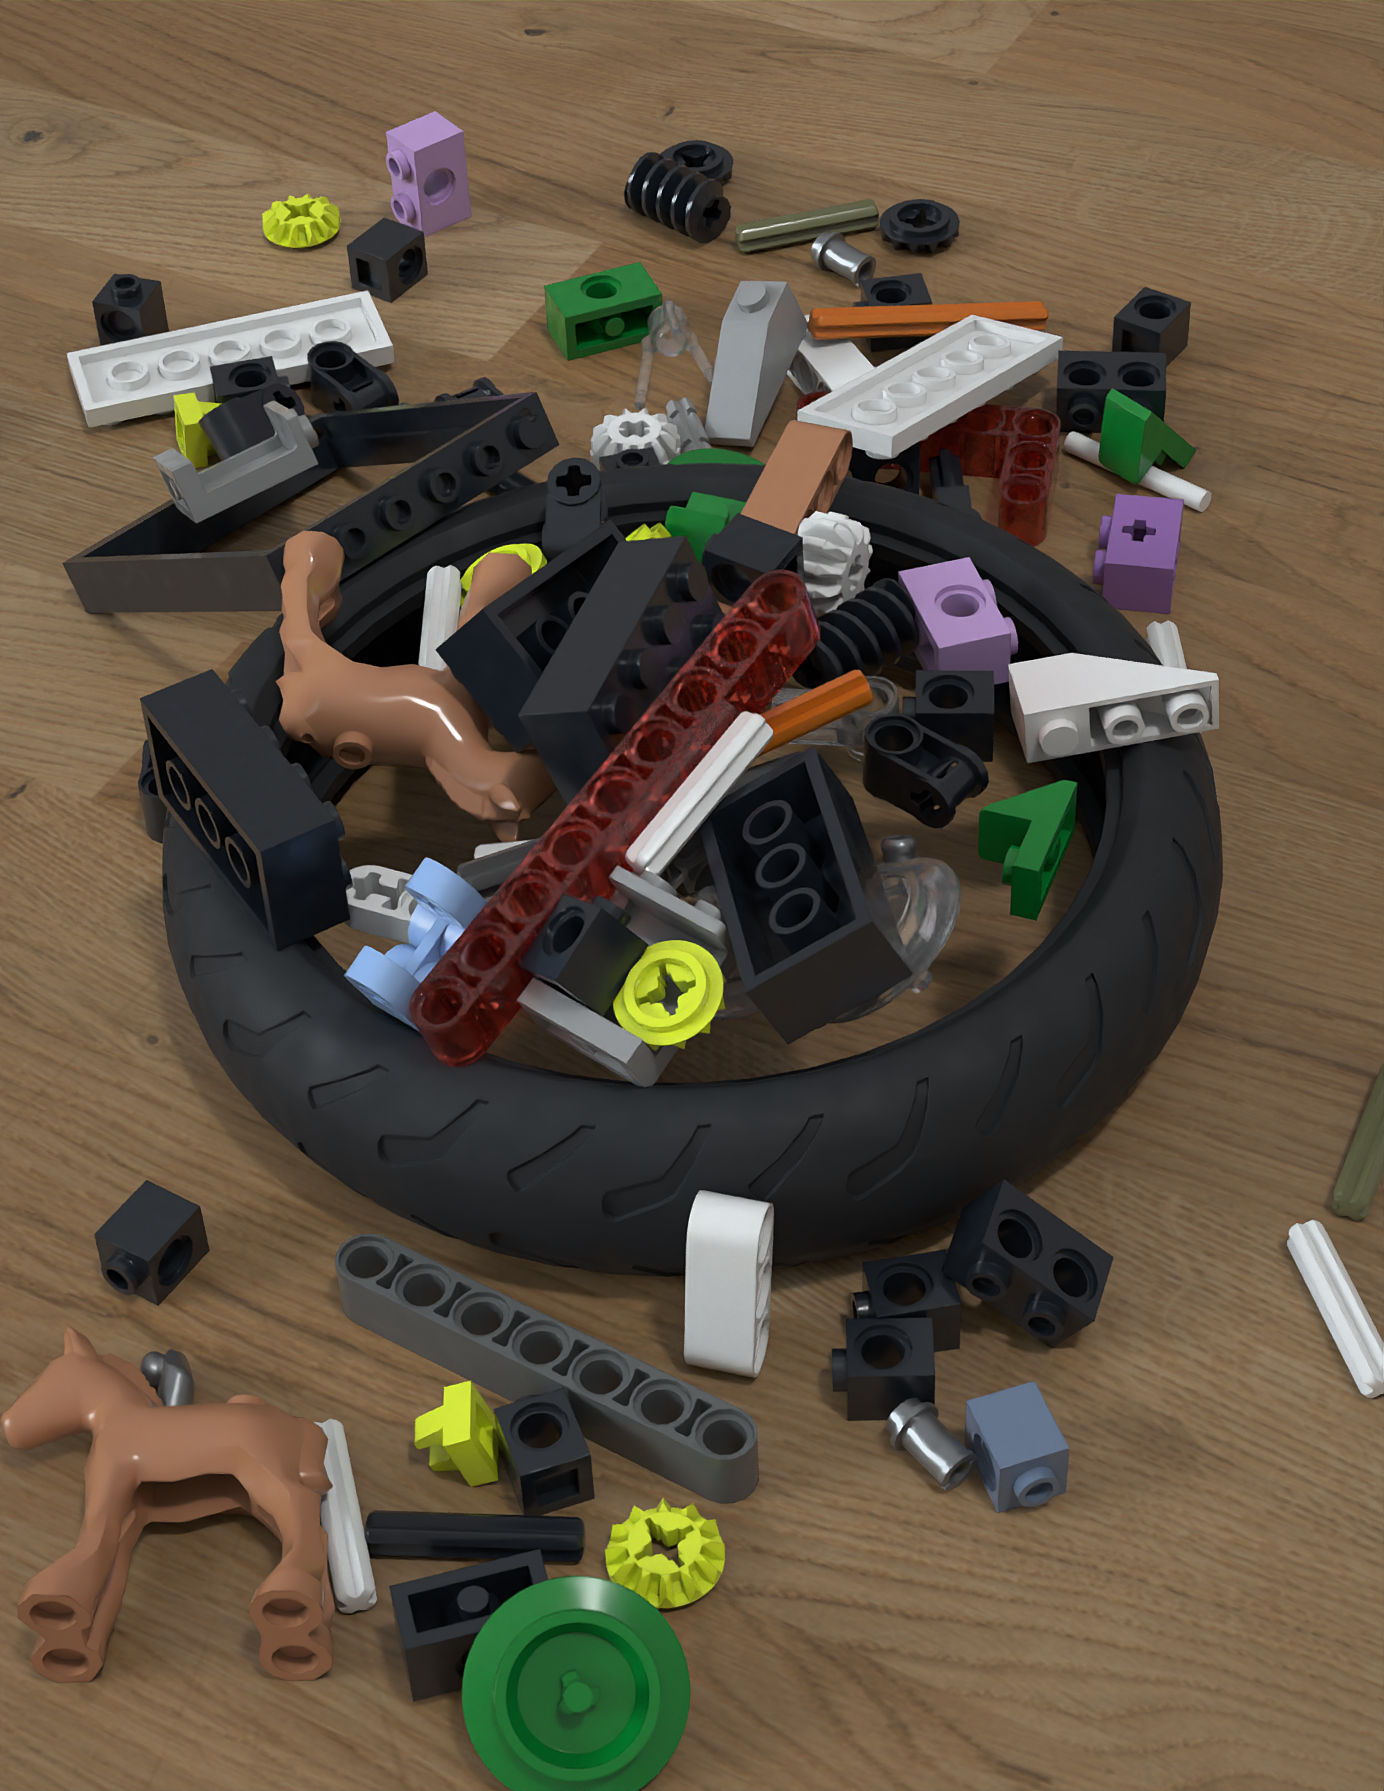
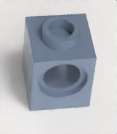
M1035 1381L966 1401L965 1447L967 1450H971L978 1458L975 1468L997 1513L1020 1506H1039L1056 1495L1066 1493L1069 1447Z

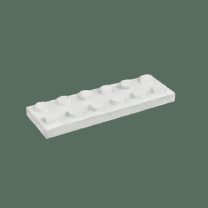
M368 290L67 353L70 372L89 428L100 425H116L124 420L152 414L163 415L174 411L173 395L195 392L198 401L215 403L210 366L272 356L277 376L287 375L289 385L306 381L310 382L307 354L312 347L322 342H343L375 368L395 363L393 345Z
M970 315L798 410L797 421L850 430L853 438V447L865 450L866 455L875 459L895 458L900 452L919 441L927 439L929 435L948 424L956 422L961 416L977 407L985 405L988 400L1006 390L1012 389L1017 383L1033 374L1039 373L1041 369L1058 360V350H1062L1063 337Z

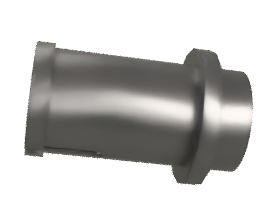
M824 232L815 239L812 245L811 257L815 260V265L823 271L831 269L841 276L848 278L857 286H861V280L871 279L875 272L876 259L847 244L843 235L838 232Z
M910 1398L901 1403L887 1420L886 1429L891 1433V1445L898 1451L907 1450L932 1474L945 1491L952 1490L961 1485L972 1474L977 1465L978 1458L971 1450H967L938 1420L939 1412L934 1404L930 1402L921 1403L917 1398Z

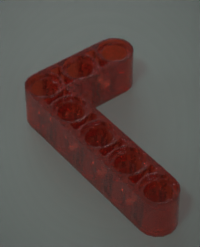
M814 391L800 397L796 403L797 417L798 410L831 392ZM992 404L977 407L958 418L956 422L944 426L929 435L927 439L920 441V472L929 473V458L938 456L939 449H949L950 455L960 458L963 476L1000 479L998 527L1017 536L1033 547L1038 546L1047 536L1058 476L1061 434L1060 418L1055 413L1040 408ZM891 463L884 465L880 469L900 470V465Z

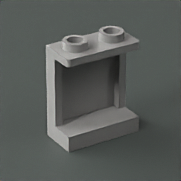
M273 400L263 405L275 430L273 437L197 473L189 459L173 448L153 457V460L176 507L192 521L198 523L319 464L312 448L319 445V442L307 417L304 414L298 416L293 408L288 409Z
M620 866L615 867L609 876L610 881L618 891L614 904L632 917L627 925L628 929L648 943V947L669 940L695 943L706 949L715 958L725 979L729 978L736 968L737 962L722 911L703 900H698L694 906L677 898V891L669 883L650 871L644 870L638 877ZM668 975L666 976L668 986L665 987V998L655 1003H662L672 1016L676 1014L675 1009L678 1008V997L687 992H681ZM534 977L517 999L519 1004L542 1031L637 1086H643L644 1088L646 1086H653L679 1049L677 1046L667 1045L660 1046L657 1051H654L642 1039L621 1027L615 1016L613 1002L602 1017Z

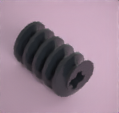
M647 152L639 158L625 186L624 199L629 209L647 216L672 230H676L701 244L710 243L716 239L725 229L731 215V206L729 200L723 196L724 190L721 183L714 179H707L706 176L699 172H692L690 168L684 165L678 166V163L669 158L664 159L657 152Z
M883 578L875 582L872 587L857 593L854 598L838 605L836 610L823 614L819 617L818 621L804 626L799 633L786 637L781 647L782 660L790 675L798 684L806 689L813 690L853 670H860L866 678H872L880 674L883 666L894 665L899 661L901 655H908L917 649L919 632L915 624L913 603L906 591L895 580Z

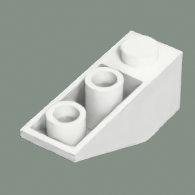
M1077 653L1008 664L1011 714L1027 763L1219 729V678L1217 673Z

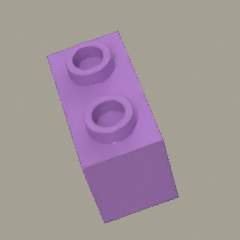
M1116 494L1113 516L1102 515L1099 549H1106L1107 551L1096 550L1093 584L1103 585L1102 596L1114 608L1170 614L1180 549L1184 500Z

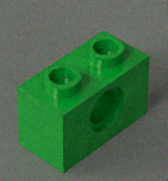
M641 262L544 285L547 329L568 361L664 337L662 293Z

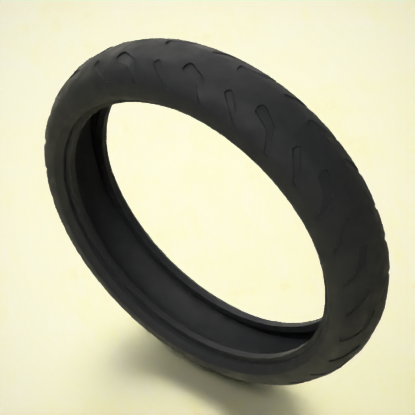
M727 463L661 464L599 471L602 493L607 499L609 509L608 521L611 520L626 538L644 524L649 529L658 523L665 527L666 515L670 506L686 508L692 492L747 502L766 465ZM845 476L828 513L835 512L849 516V519L860 522L862 526L869 528L871 537L869 544L872 546L873 553L869 559L868 568L870 572L866 575L864 589L872 587L875 582L883 578L893 579L898 583L899 571L970 557L981 579H988L991 582L996 596L997 608L1002 617H1010L1014 623L1018 638V651L1016 654L1011 655L1010 664L1077 653L1162 665L1144 638L1100 593L1065 566L1017 536L979 517L939 501L895 487ZM547 481L523 486L494 497L483 498L461 506L341 580L339 588L342 603L338 616L321 630L325 642L351 661L382 668L409 664L418 665L426 581L429 570L436 565L442 568L452 565L460 571L461 580L466 570L477 559L498 547L510 544H533L542 552V530L544 523H546ZM788 603L774 619L766 638L785 639L794 633H799L804 626L818 621L819 617L809 615L806 611H802ZM281 613L276 618L277 621L273 627L265 629L229 670V678L225 685L230 691L238 689L243 694L250 708L252 718L259 727L267 725L271 728L286 760L290 764L297 762L303 767L310 780L313 792L322 803L326 801L331 802L356 769L342 767L334 759L322 757L309 744L295 742L288 738L279 721L283 697L280 687L275 681L284 675L285 651L279 633L284 619L283 613ZM915 652L905 656L901 655L899 661L894 664V666L915 674L916 670H923ZM1009 682L995 684L994 719L1019 739L1011 714ZM1200 732L1040 761L1057 782L1062 780L1077 782L1076 814L1090 844L1093 858L1089 874L1070 908L1040 946L1004 979L962 1008L917 1032L861 1054L806 1069L749 1079L695 1083L655 1082L653 1086H646L644 1088L628 1081L570 1075L521 1064L464 1045L443 1034L433 1037L424 1035L372 1004L365 995L345 978L344 975L347 971L336 962L315 936L276 951L168 808L163 832V913L168 946L180 985L210 1050L232 1083L269 1124L315 1164L353 1191L370 1198L400 1217L444 1236L460 1239L471 1245L496 1253L552 1266L581 1268L587 1271L609 1274L662 1277L686 1275L687 1229L695 1197L700 1190L773 1204L772 1270H779L808 1262L817 1263L838 1259L892 1244L908 1235L919 1234L960 1217L963 1207L1003 1179L1010 1184L1015 1183L1019 1185L1040 1172L1073 1147L1077 1142V1137L1089 1132L1128 1094L1131 1087L1143 1074L1145 1066L1157 1059L1176 1029L1199 980L1218 917L1223 880L1220 808L1217 802L1213 769Z

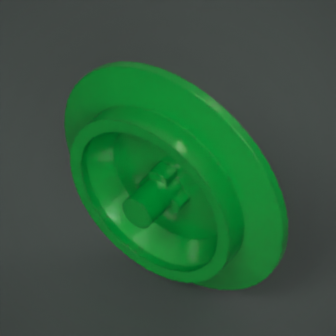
M564 1576L544 1580L525 1588L505 1601L485 1622L476 1636L465 1664L462 1681L463 1714L470 1739L486 1767L500 1782L512 1791H638L663 1769L675 1752L683 1735L690 1707L691 1688L686 1657L674 1630L667 1620L650 1602L633 1590L619 1583L591 1576Z

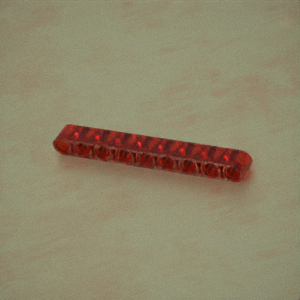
M776 570L761 575L749 586L416 988L410 998L409 1012L414 1024L439 1062L451 1067L465 1066L476 1061L488 1050L522 1008L517 999L533 977L520 968L518 964L562 895L566 894L591 903L596 895L610 900L617 891L609 879L615 867L620 866L629 872L633 871V868L625 860V853L736 718L744 711L760 715L816 646L820 638L821 628L802 577L792 571Z

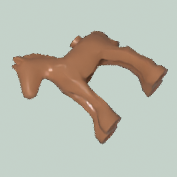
M302 531L288 539L284 547L283 566L285 575L281 583V609L284 619L279 631L285 651L284 675L275 681L280 687L283 697L279 721L287 737L295 742L309 744L322 757L334 759L337 764L348 769H360L367 765L426 768L435 777L436 783L442 786V790L446 792L447 797L456 804L459 810H464L480 821L488 820L494 833L501 841H519L520 822L529 819L530 815L558 790L537 749L531 747L523 749L519 753L516 751L504 753L493 751L488 741L490 718L466 688L455 679L447 665L441 670L415 664L382 668L353 662L325 642L321 630L338 616L341 607L342 596L339 582L345 558L344 549L336 538L324 532ZM488 553L473 568L471 586L460 610L456 631L487 605L532 575L531 566L518 554Z
M68 1327L64 1334V1356L54 1359L0 1418L2 1430L13 1449L28 1451L81 1432L92 1433L94 1438L84 1467L86 1484L85 1516L74 1549L26 1581L17 1606L18 1619L40 1634L30 1658L36 1673L56 1683L92 1681L104 1664L108 1639L126 1586L132 1550L143 1527L150 1522H188L219 1513L254 1516L280 1540L283 1548L281 1562L255 1590L249 1606V1615L261 1634L259 1661L262 1667L271 1675L288 1681L315 1680L330 1670L333 1660V1637L330 1626L335 1604L327 1573L328 1534L320 1525L321 1497L334 1486L328 1478L324 1465L328 1438L323 1428L308 1418L292 1416L275 1406L267 1405L261 1398L248 1394L236 1395L226 1403L164 1406L162 1399L158 1398L156 1394V1389L150 1387V1382L146 1380L141 1370L136 1369L132 1361L127 1362L111 1353L104 1355L96 1354L94 1347L85 1335Z

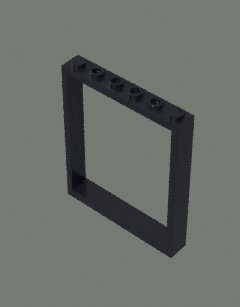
M537 392L318 413L308 420L318 436L319 445L312 448L319 464L198 523H195L176 507L173 499L62 564L87 613L282 611L281 583L285 575L283 554L286 541L267 551L198 552L338 468L413 463L302 530L324 532L338 540L344 549L345 557L341 581L559 446V442Z

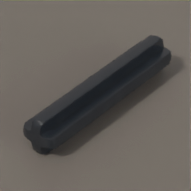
M374 1510L369 1512L366 1520L365 1540L368 1552L372 1555L501 1559L540 1549L543 1561L577 1562L582 1559L584 1554L586 1531L584 1521L579 1517Z

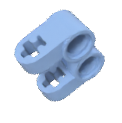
M425 857L404 887L418 902L408 927L409 945L406 943L396 945L387 951L385 955L365 945L344 976L372 1004L424 1035L433 1037L446 1031L458 1018L467 997L466 979L480 977L496 962L505 943L507 926L504 919L497 914L468 882L442 864Z

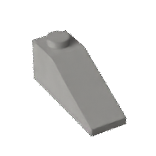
M741 281L721 325L705 424V432L709 444L754 447L807 330L808 322L788 282Z

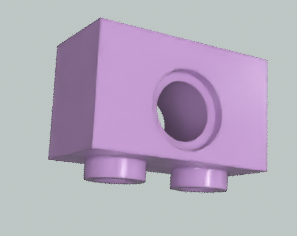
M436 111L387 131L388 153L386 155V165L392 180L393 196L391 197V208L397 220L402 224L423 231L424 237L471 217L463 131Z
M970 557L899 571L898 584L910 597L915 610V624L919 632V644L914 652L923 670L994 671V685L1009 682L1008 664H1010V657L1018 651L1017 632L1010 617H1002L997 608L996 596L991 582L988 579H981Z

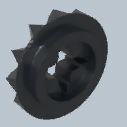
M700 140L685 141L667 148L660 154L664 159L669 158L678 163V166L684 165L690 168L692 172H699L706 176L707 179H714L721 183V185L723 181L732 178L733 157L729 151L719 145Z
M913 199L898 203L888 208L880 218L882 240L892 243L894 250L898 251L910 249L913 254L919 250L934 253L936 247H950L952 239L959 236L960 221L957 213L950 207L932 200Z

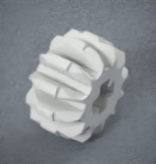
M644 408L639 413H631L624 409L620 416L606 415L604 416L603 424L593 427L590 450L591 462L600 471L599 457L618 454L628 449L653 447L660 465L667 464L673 458L680 455L681 442L680 435L677 433V425L669 423L666 414L649 415L647 408Z
M815 511L809 518H805L799 524L798 536L803 537L804 586L789 603L802 611H806L809 615L820 617L831 610H836L838 605L854 598L857 593L864 590V581L866 575L870 572L868 564L873 550L869 544L871 539L869 528L862 526L860 522L849 519V516L835 512L823 513Z

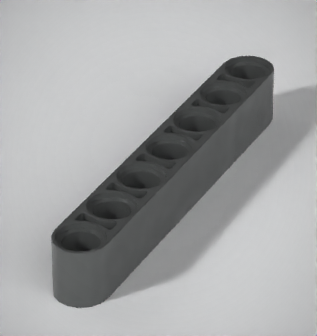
M374 1233L360 1234L349 1238L336 1252L335 1267L342 1308L346 1316L354 1323L512 1402L524 1396L541 1395L564 1388L584 1438L710 1501L720 1504L736 1503L746 1499L755 1491L759 1482L757 1425L753 1418L742 1409L385 1236Z

